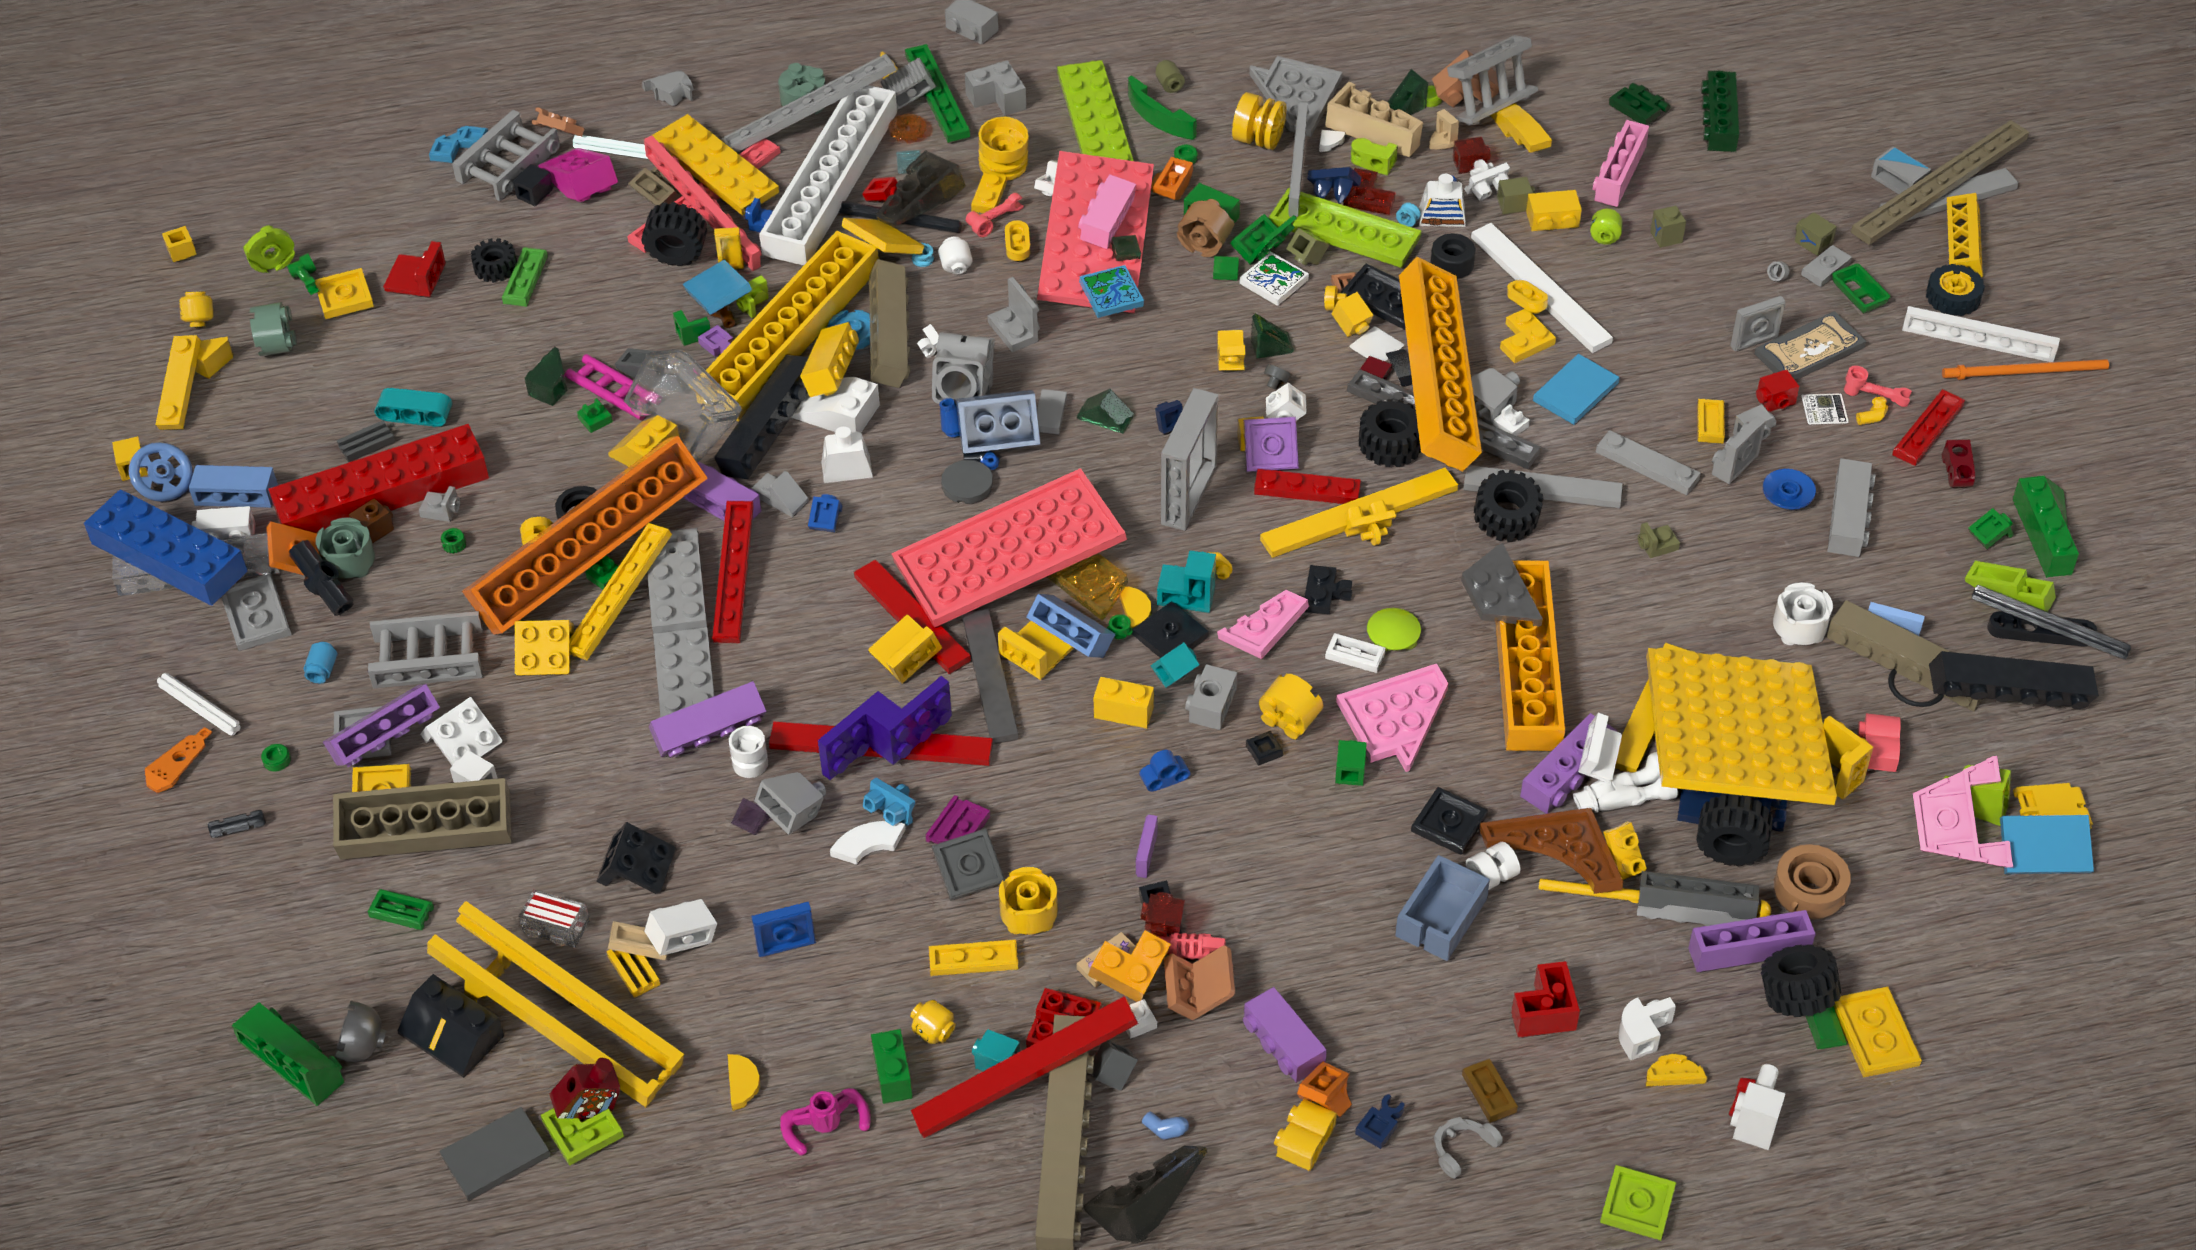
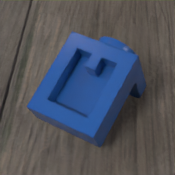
M754 198L751 206L746 208L745 219L748 220L749 231L761 232L773 210L762 209L759 198Z
M822 494L821 497L813 496L808 522L809 529L835 532L839 511H842L843 507L841 502L837 500V497L828 494Z

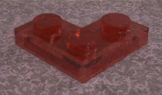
M1354 168V171L1361 176L1360 186H1352L1351 191L1343 201V205L1390 215L1396 192L1374 188L1378 172Z

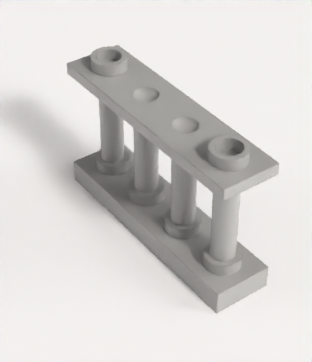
M1513 35L1447 67L1449 77L1459 78L1462 81L1466 111L1455 116L1459 122H1464L1466 125H1476L1481 119L1519 100H1526L1530 97L1529 95L1538 91L1537 86L1525 84L1521 58L1523 51L1532 47L1531 38ZM1512 57L1516 86L1508 90L1504 63L1506 59ZM1495 65L1499 95L1492 98L1488 71L1490 67ZM1478 73L1483 103L1475 106L1471 79L1473 75Z
M512 110L452 163L456 181L464 184L472 176H475L492 184L496 200L501 201L514 189L513 180L520 172L524 171L530 164L538 167L539 164H542L560 148L557 129L552 128L546 135L541 136L524 128L520 112ZM517 136H521L535 144L528 150L511 141ZM505 149L520 156V158L512 163L496 155ZM489 162L505 171L497 177L481 168Z
M479 611L370 622L374 642H380L379 662L368 663V673L373 689L482 678L483 670L479 654L472 653L473 633H483ZM462 635L461 654L445 656V636ZM434 637V657L418 658V639ZM407 640V659L390 661L391 641Z

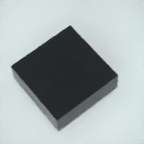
M1271 731L1246 740V747L1258 766L1283 756V749Z

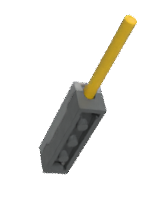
M1642 871L1639 890L1622 888V890L1594 894L1589 884L1541 878L1539 881V890L1627 900L1632 903H1638L1637 916H1645L1649 919L1660 918L1674 920L1679 923L1691 922L1710 926L1771 915V906L1767 901L1761 899L1760 905H1758L1759 885Z

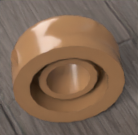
M1799 845L1785 852L1780 858L1774 878V891L1778 901L1787 911L1806 910L1809 919H1823L1837 912L1845 904L1846 894L1851 882V874L1845 861L1834 851L1819 845ZM1806 882L1812 883V884H1815L1816 886H1818V887H1820V888H1819V889L1807 888V887L1804 886L1802 883H1806Z

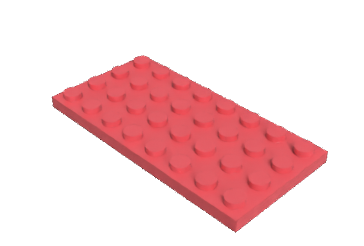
M1059 151L1037 300L1092 307L1079 283L1080 276L1123 265L1128 269L1138 288L1154 164ZM1110 174L1135 183L1136 189L1131 207L1109 247L1105 249L1080 240L1081 229L1078 228L1082 215H1087L1091 199H1096L1100 183H1105ZM1131 309V310H1127V311H1123V312L1135 313V309Z
M1080 468L891 554L893 561L935 628L1126 541L1127 538L1123 528Z

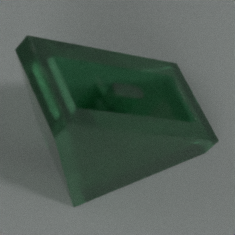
M1411 69L1388 100L1390 108L1394 111L1400 109L1409 115L1425 109L1428 82Z
M1256 313L1252 316L1251 343L1256 359L1291 354L1294 351L1288 332Z
M1111 389L1088 398L1077 414V419L1122 434L1134 417V413Z

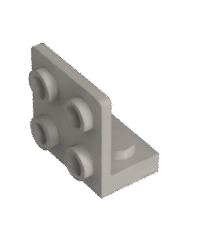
M1011 277L1008 279L1009 307L987 316L989 325L1013 353L1038 342L1040 326L1037 321V313L1039 312L1037 302L1027 295L1022 284H1018Z

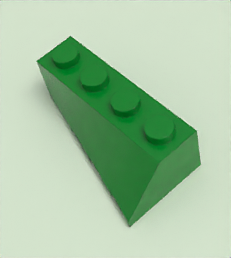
M2046 476L2019 478L2012 500L2046 578L2072 575L2079 552L2068 530L2064 490Z
M258 1002L232 1024L239 1043L316 1106L344 1083L340 1072L342 1069L341 1064L331 1055L326 1057L316 1042L311 1039L309 1041L305 1040L295 1025L284 1023L281 1015L274 1008L267 1009Z

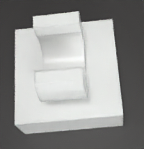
M931 324L923 329L928 338H923L917 343L926 358L932 357L937 350L939 335Z
M1509 404L1493 420V426L1517 436L1529 427V419L1523 416L1521 411L1517 412Z
M1145 999L1130 1005L1139 1023L1126 1030L1130 1039L1157 1028V1020Z

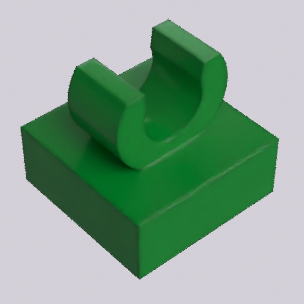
M597 398L594 399L595 403L589 406L584 404L582 409L577 411L578 419L590 433L613 422L612 415Z
M604 556L585 572L586 578L603 590L619 566L611 558Z

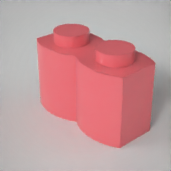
M1866 713L1864 722L1859 721L1857 735L1873 746L1868 769L1896 772L1900 755V717Z

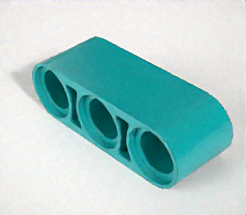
M385 388L381 392L374 413L379 419L387 422L441 427L446 423L453 402L449 396L443 393Z

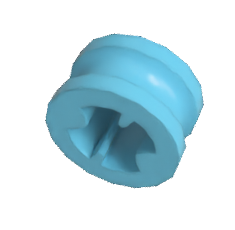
M1404 203L1396 213L1398 222L1409 227L1414 226L1421 216L1418 207L1412 203Z
M921 243L924 245L922 254H912V262L916 266L926 267L934 261L933 248L929 244Z

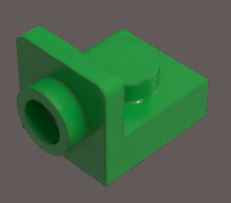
M1994 508L1968 527L1969 532L1986 549L2004 535L2009 539L2014 535L2011 528L2013 523L2005 513L1999 514Z

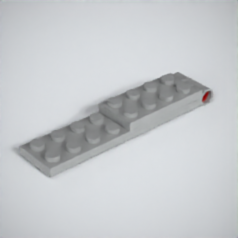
M697 528L670 531L672 536L647 571L660 718L714 697Z

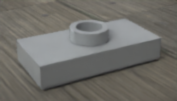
M1832 245L1802 269L1801 275L1822 287L1832 279L1834 272L1847 267L1851 263L1852 256Z

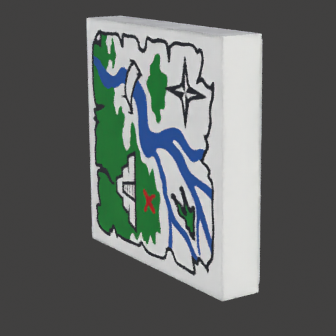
M1270 252L1240 277V284L1278 306L1309 280V273Z

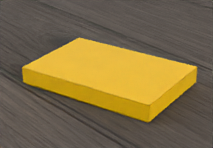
M843 218V228L883 252L922 254L924 245L882 220Z
M1889 987L1843 995L1835 1002V1012L1863 1078L1920 1066L1921 1057Z

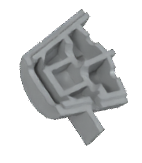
M681 70L642 81L644 91L652 90L656 101H666L667 104L676 106L682 100V97H687L690 101L693 100L692 91L694 88L692 82Z

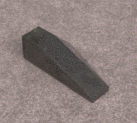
M925 150L906 169L907 175L903 180L898 181L896 192L887 198L877 213L876 218L885 224L895 227L950 201L966 187L959 166Z

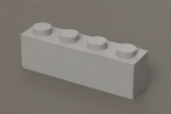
M1840 458L1835 481L1827 552L1859 557L1861 548L1867 547L1869 532L1865 531V528H1869L1871 512H1867V508L1871 509L1873 493H1869V489L1873 490L1875 483V474H1871L1872 463Z

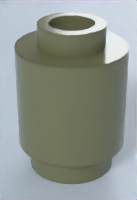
M1163 60L1156 66V77L1166 92L1174 93L1183 87L1185 79L1174 62Z

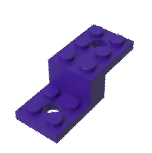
M940 676L903 708H900L877 691L818 740L822 775L831 780L837 774L843 773L848 765L856 758L863 756L869 747L893 765L901 758L907 757L915 746L920 742L926 741L934 730L940 725H945L952 716L949 681Z

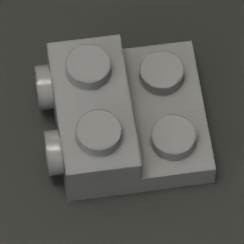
M1757 415L1750 423L1746 422L1737 435H1733L1728 439L1724 449H1719L1713 456L1712 475L1730 484L1759 455L1766 423L1765 419Z

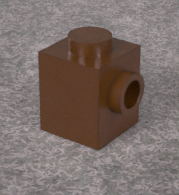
M375 498L348 514L349 518L357 519L361 522V525L368 528L372 543L394 530L391 510L387 505L382 506Z

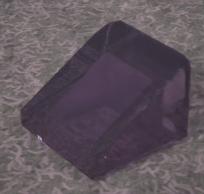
M743 798L731 824L756 835L770 816L758 804Z

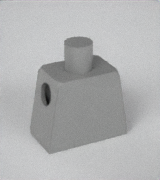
M1489 368L1471 377L1476 415L1489 425L1493 426V420L1501 414V411L1509 404L1513 407L1516 402L1517 385L1520 383V379L1513 371L1503 376L1494 368Z
M795 772L761 780L754 801L789 835L817 816L824 799L823 797L826 794V789L822 782L810 783L801 773Z

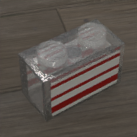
M533 889L518 916L523 933L529 937L543 938L559 946L567 945L574 948L578 945L590 922L586 904Z

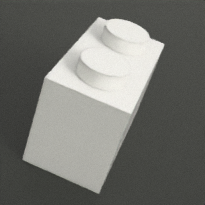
M699 899L650 911L645 933L658 954L662 956L712 943L717 922L703 900Z

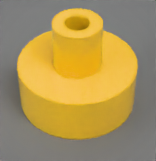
M1326 286L1324 296L1325 310L1333 311L1336 303L1346 298L1347 294L1338 293L1337 286Z

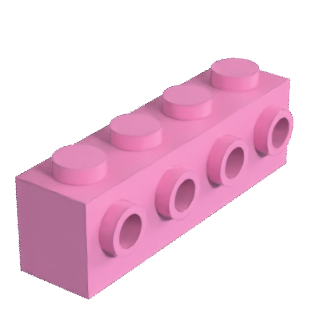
M1626 120L1621 132H1618L1616 135L1614 147L1611 146L1609 149L1607 161L1603 162L1599 177L1596 176L1592 188V190L1596 191L1594 201L1618 207L1645 151L1649 132L1648 125Z

